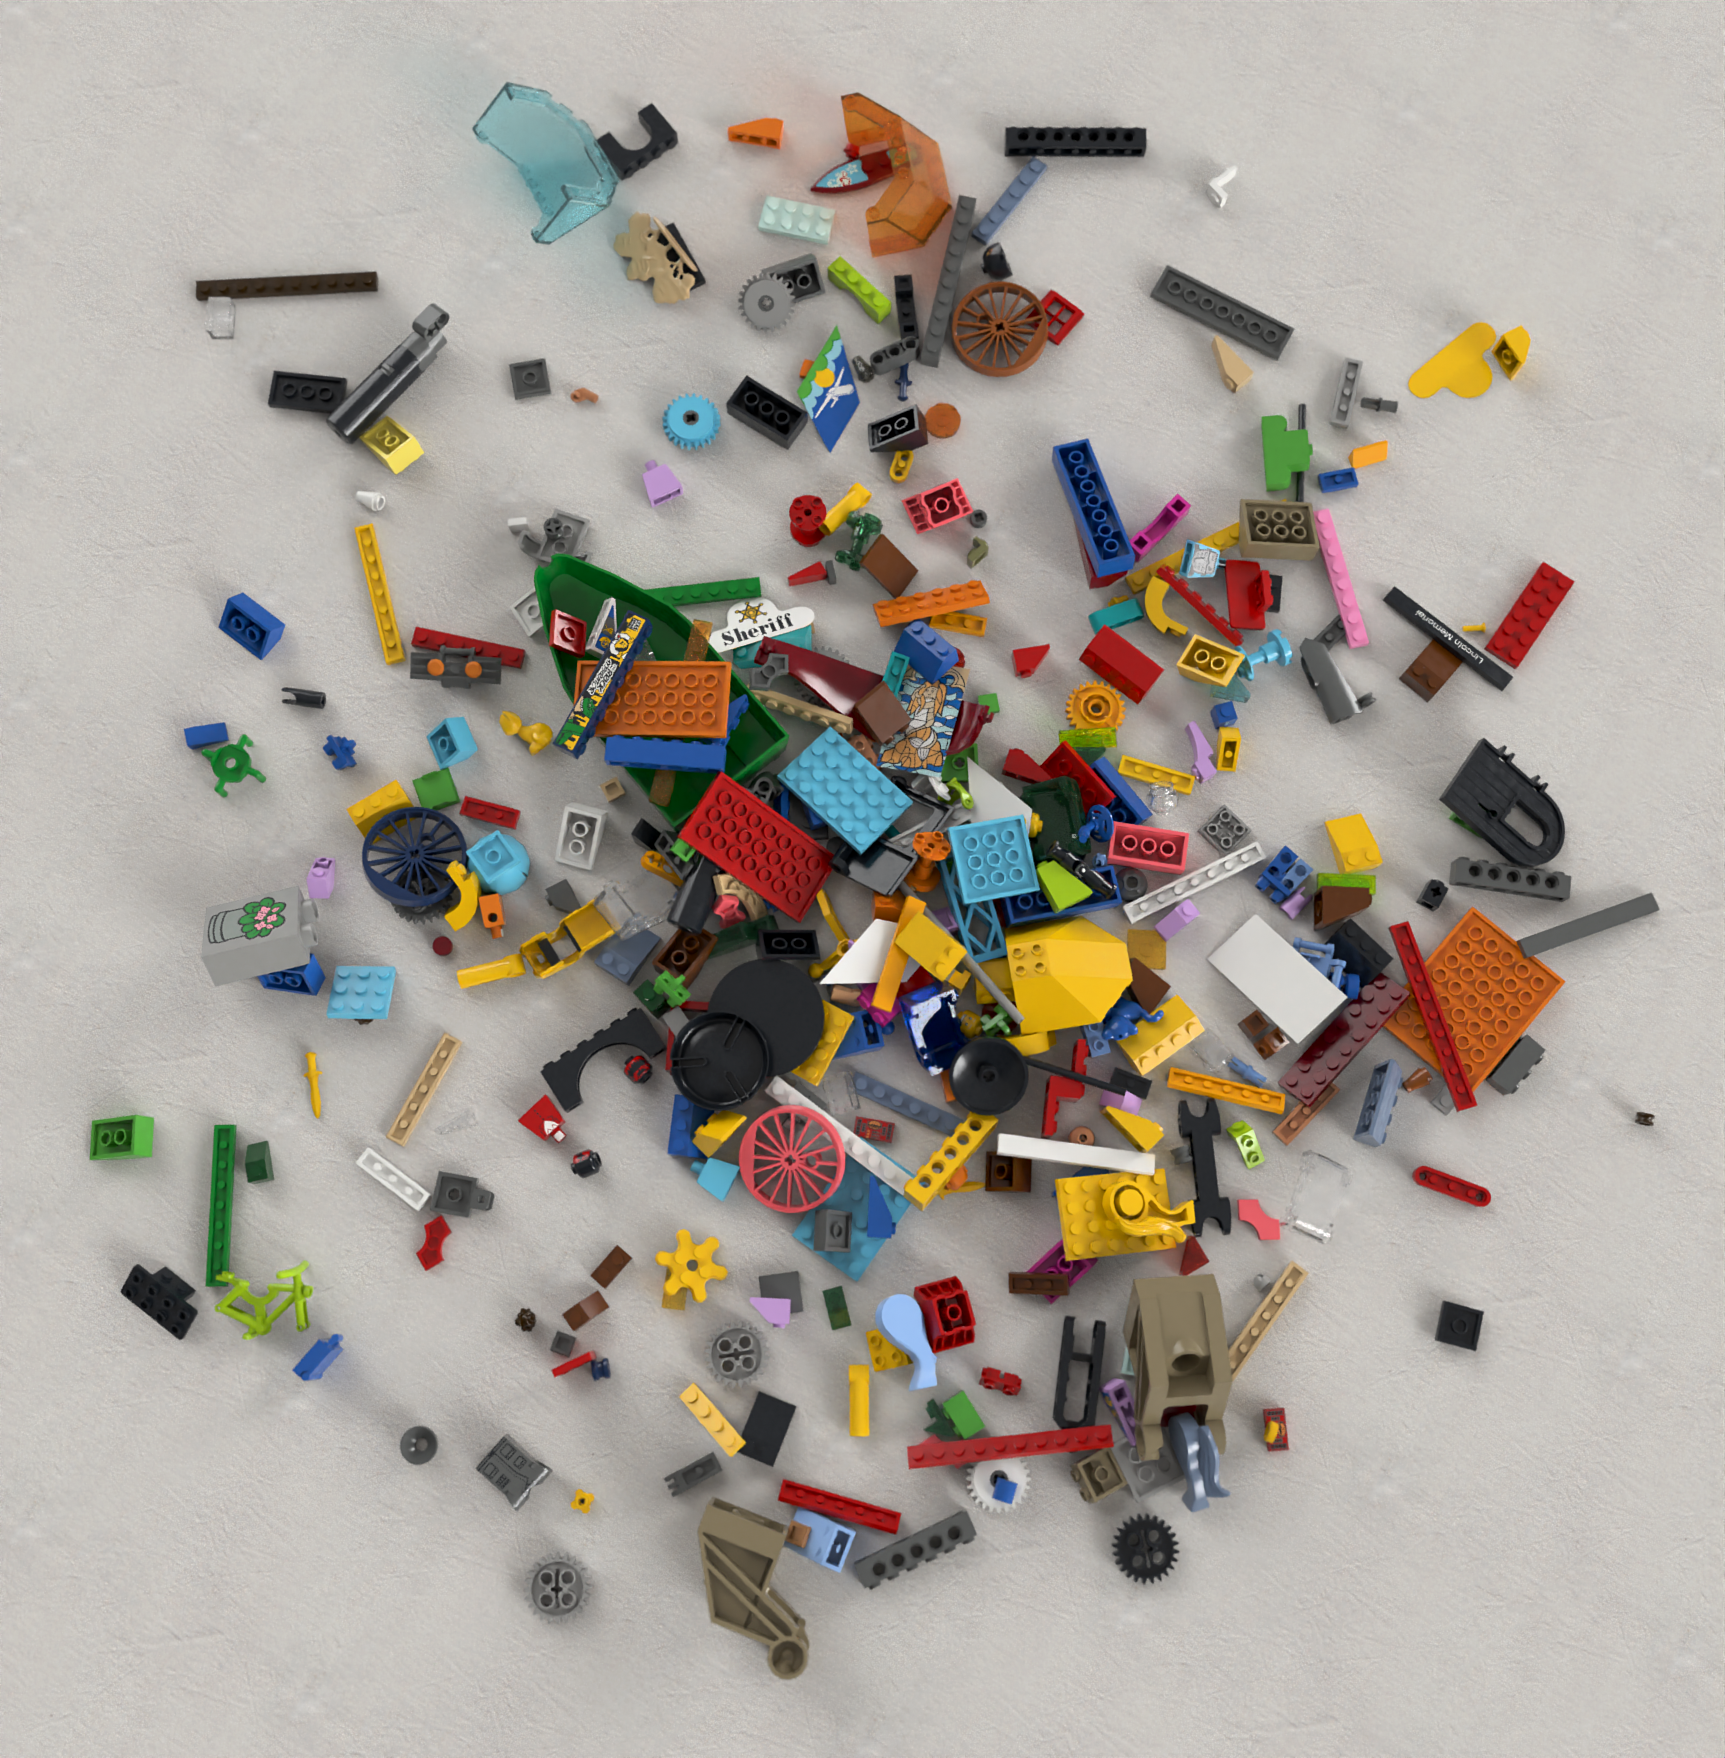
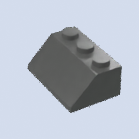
M812 253L761 270L763 276L770 272V277H773L776 273V279L779 280L783 277V283L789 282L787 288L793 289L790 295H795L791 302L796 303L825 293L817 258Z

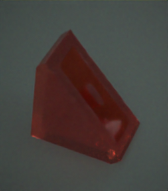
M1187 1236L1179 1276H1187L1210 1262L1194 1236Z

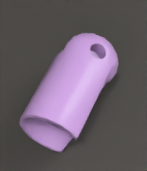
M1305 887L1298 888L1279 906L1281 911H1285L1288 914L1290 920H1293L1312 899V893L1306 899L1300 895Z

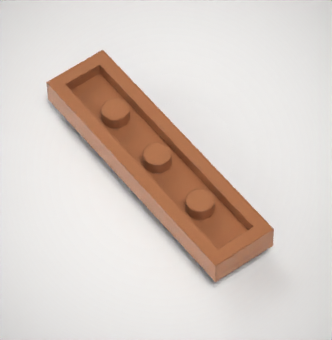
M1332 1082L1310 1108L1300 1102L1272 1133L1285 1146H1288L1340 1089Z

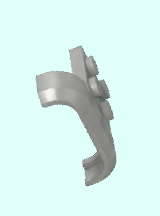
M558 509L554 510L552 518H557L562 523L564 535L561 539L550 540L545 533L543 540L540 541L525 530H522L518 539V545L525 554L547 563H551V556L558 553L571 555L587 563H590L593 556L588 551H585V554L579 553L590 526V520Z

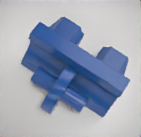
M332 735L326 738L328 742L324 745L323 750L328 756L337 755V758L332 761L336 770L357 765L352 756L355 754L353 748L356 746V742L354 740H347L346 737L341 738L340 736L333 737Z

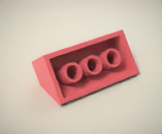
M1113 821L1114 832L1108 841L1107 864L1181 875L1184 872L1189 833Z

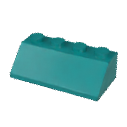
M811 625L770 637L812 651ZM762 640L734 648L733 663L740 669L762 667V665L754 663V658Z

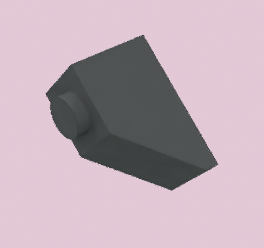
M567 879L545 889L548 894L545 898L549 906L553 905L556 910L570 914L581 908Z

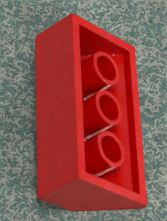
M1107 625L1100 629L1078 659L1137 705L1147 696L1164 671L1162 667Z

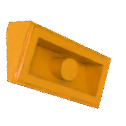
M1384 440L1353 449L1348 457L1351 467L1356 469L1386 460L1388 441Z

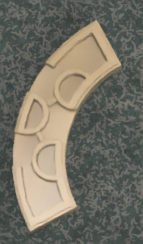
M730 874L713 876L717 895L728 893L737 896L748 910L751 920H757L768 914L762 897Z

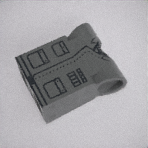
M508 1433L502 1437L475 1468L498 1490L505 1494L509 1503L516 1511L529 1499L531 1488L542 1484L553 1471L547 1465L535 1460Z

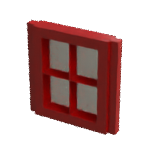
M1050 290L1040 302L1047 316L1048 340L1059 346L1085 314L1056 291ZM1033 309L1032 312L1025 319L1036 317L1039 315L1037 311ZM1041 321L1027 325L1037 330Z

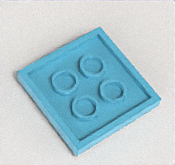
M336 966L326 1013L327 1017L334 1019H387L396 975L395 967Z

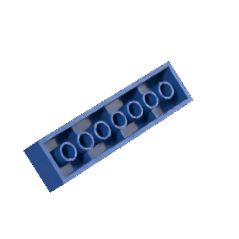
M1089 439L1054 446L1052 463L1097 578L1133 569L1135 561L1134 551Z

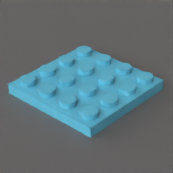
M1023 814L949 827L947 829L963 905L1040 890Z

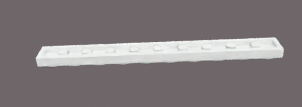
M775 1076L764 1092L782 1105L804 1106L823 1115L837 1130L845 1153L904 1196V1185L909 1179L913 1180L914 1178L781 1078ZM796 1114L797 1117L807 1123L808 1117ZM814 1120L811 1121L809 1126L820 1133L823 1127ZM824 1132L822 1135L832 1142L828 1133Z

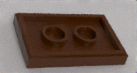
M880 534L859 562L894 599L902 595L919 571L884 534Z

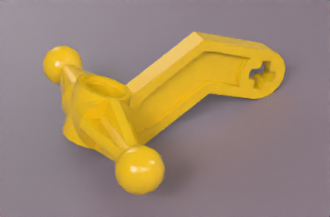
M823 888L816 897L823 916L839 944L836 951L821 964L813 963L809 966L808 973L813 978H818L823 974L824 970L833 968L849 950L848 941L850 938L837 918L831 900Z

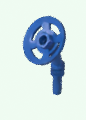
M1103 805L1092 806L1086 816L1087 824L1079 829V841L1085 843L1087 838L1091 836L1099 843L1107 842L1114 832L1112 815ZM1094 810H1098L1102 814L1094 813ZM1104 820H1106V822H1107V831H1106V832L1104 831V826H1105Z

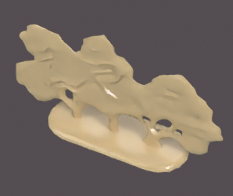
M636 211L628 220L629 233L617 234L613 245L614 250L621 257H631V263L627 267L628 280L639 278L642 281H647L650 277H653L655 282L652 293L655 303L663 304L666 302L668 304H675L679 299L685 301L690 298L689 290L694 285L695 278L689 273H683L682 265L686 263L693 271L697 272L696 266L659 219L655 216L653 217V221L659 229L652 230L650 215L640 214ZM661 232L669 241L667 246L657 241ZM649 233L654 234L650 238L648 237ZM672 247L680 256L677 262H670L666 257L667 251ZM678 266L679 268H677V270L679 271L677 278H674L673 272L674 269Z

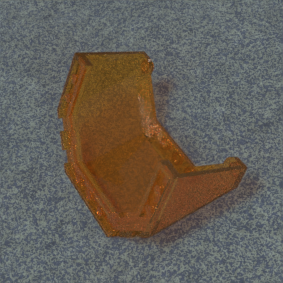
M859 92L841 96L848 143L864 146L887 141L895 177L875 206L868 208L865 213L872 258L925 247L932 233H935L943 222L942 219L952 209L939 143L901 116Z

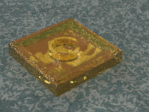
M1128 929V957L1137 958L1149 969L1165 970L1166 942L1157 931Z

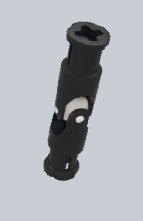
M1055 840L1050 844L1045 853L1047 856H1052L1058 861L1059 865L1077 878H1082L1087 886L1099 891L1106 900L1115 893L1117 886L1105 880L1102 874L1098 871L1090 870L1087 863L1070 850H1065L1058 845V841ZM1078 860L1081 863L1075 867L1074 872L1072 869L1073 862Z

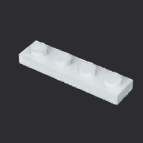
M370 1147L364 1151L356 1162L357 1165L417 1211H420L431 1196L428 1191Z

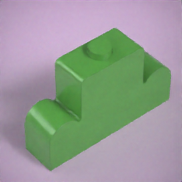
M1262 416L1261 427L1266 492L1285 490L1290 485L1291 472L1309 470L1310 455H1313L1312 444H1309L1308 431L1306 429L1287 431V420L1284 416Z

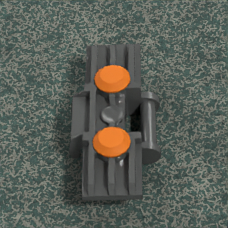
M441 645L440 654L411 652L410 679L441 681L443 688L471 689L470 683L501 684L502 658L476 656L475 647L462 649L447 648L445 645ZM446 655L468 656V663L446 661Z

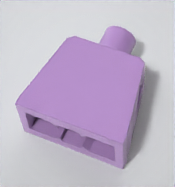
M654 460L648 461L645 464L647 472L643 473L642 476L652 508L683 494L681 483L666 464L658 467Z

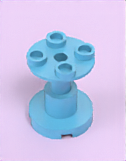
M1279 629L1268 632V643L1259 646V651L1247 655L1240 646L1234 648L1235 651L1245 655L1237 668V673L1241 679L1245 677L1246 680L1252 681L1254 678L1253 665L1262 661L1267 664L1276 660L1280 666L1292 663L1289 659L1292 657L1291 647L1286 637L1281 638L1280 634L1282 632Z

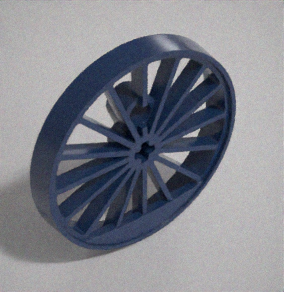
M407 807L385 815L373 825L363 844L362 867L369 885L384 899L402 906H426L446 898L458 887L446 871L429 862L450 864L454 860L432 855L461 850L462 860L458 862L463 864L467 870L469 856L466 851L468 848L459 827L449 817L429 808ZM409 818H422L416 845H414ZM407 819L411 846L394 824L395 822ZM426 819L438 822L430 833H423ZM391 825L405 846L383 834L382 831ZM442 825L451 831L437 840L434 838L435 833ZM379 836L400 850L373 846L372 844L376 837ZM453 836H456L460 845L436 849V846ZM425 840H429L432 842L427 846H424V844H422V842ZM370 851L398 855L368 861ZM398 862L381 873L371 868V866ZM424 864L451 881L444 888H440ZM403 866L392 882L385 878V876ZM410 867L404 889L396 884ZM420 867L435 886L437 892L424 895L419 871ZM414 869L417 872L421 896L408 891Z

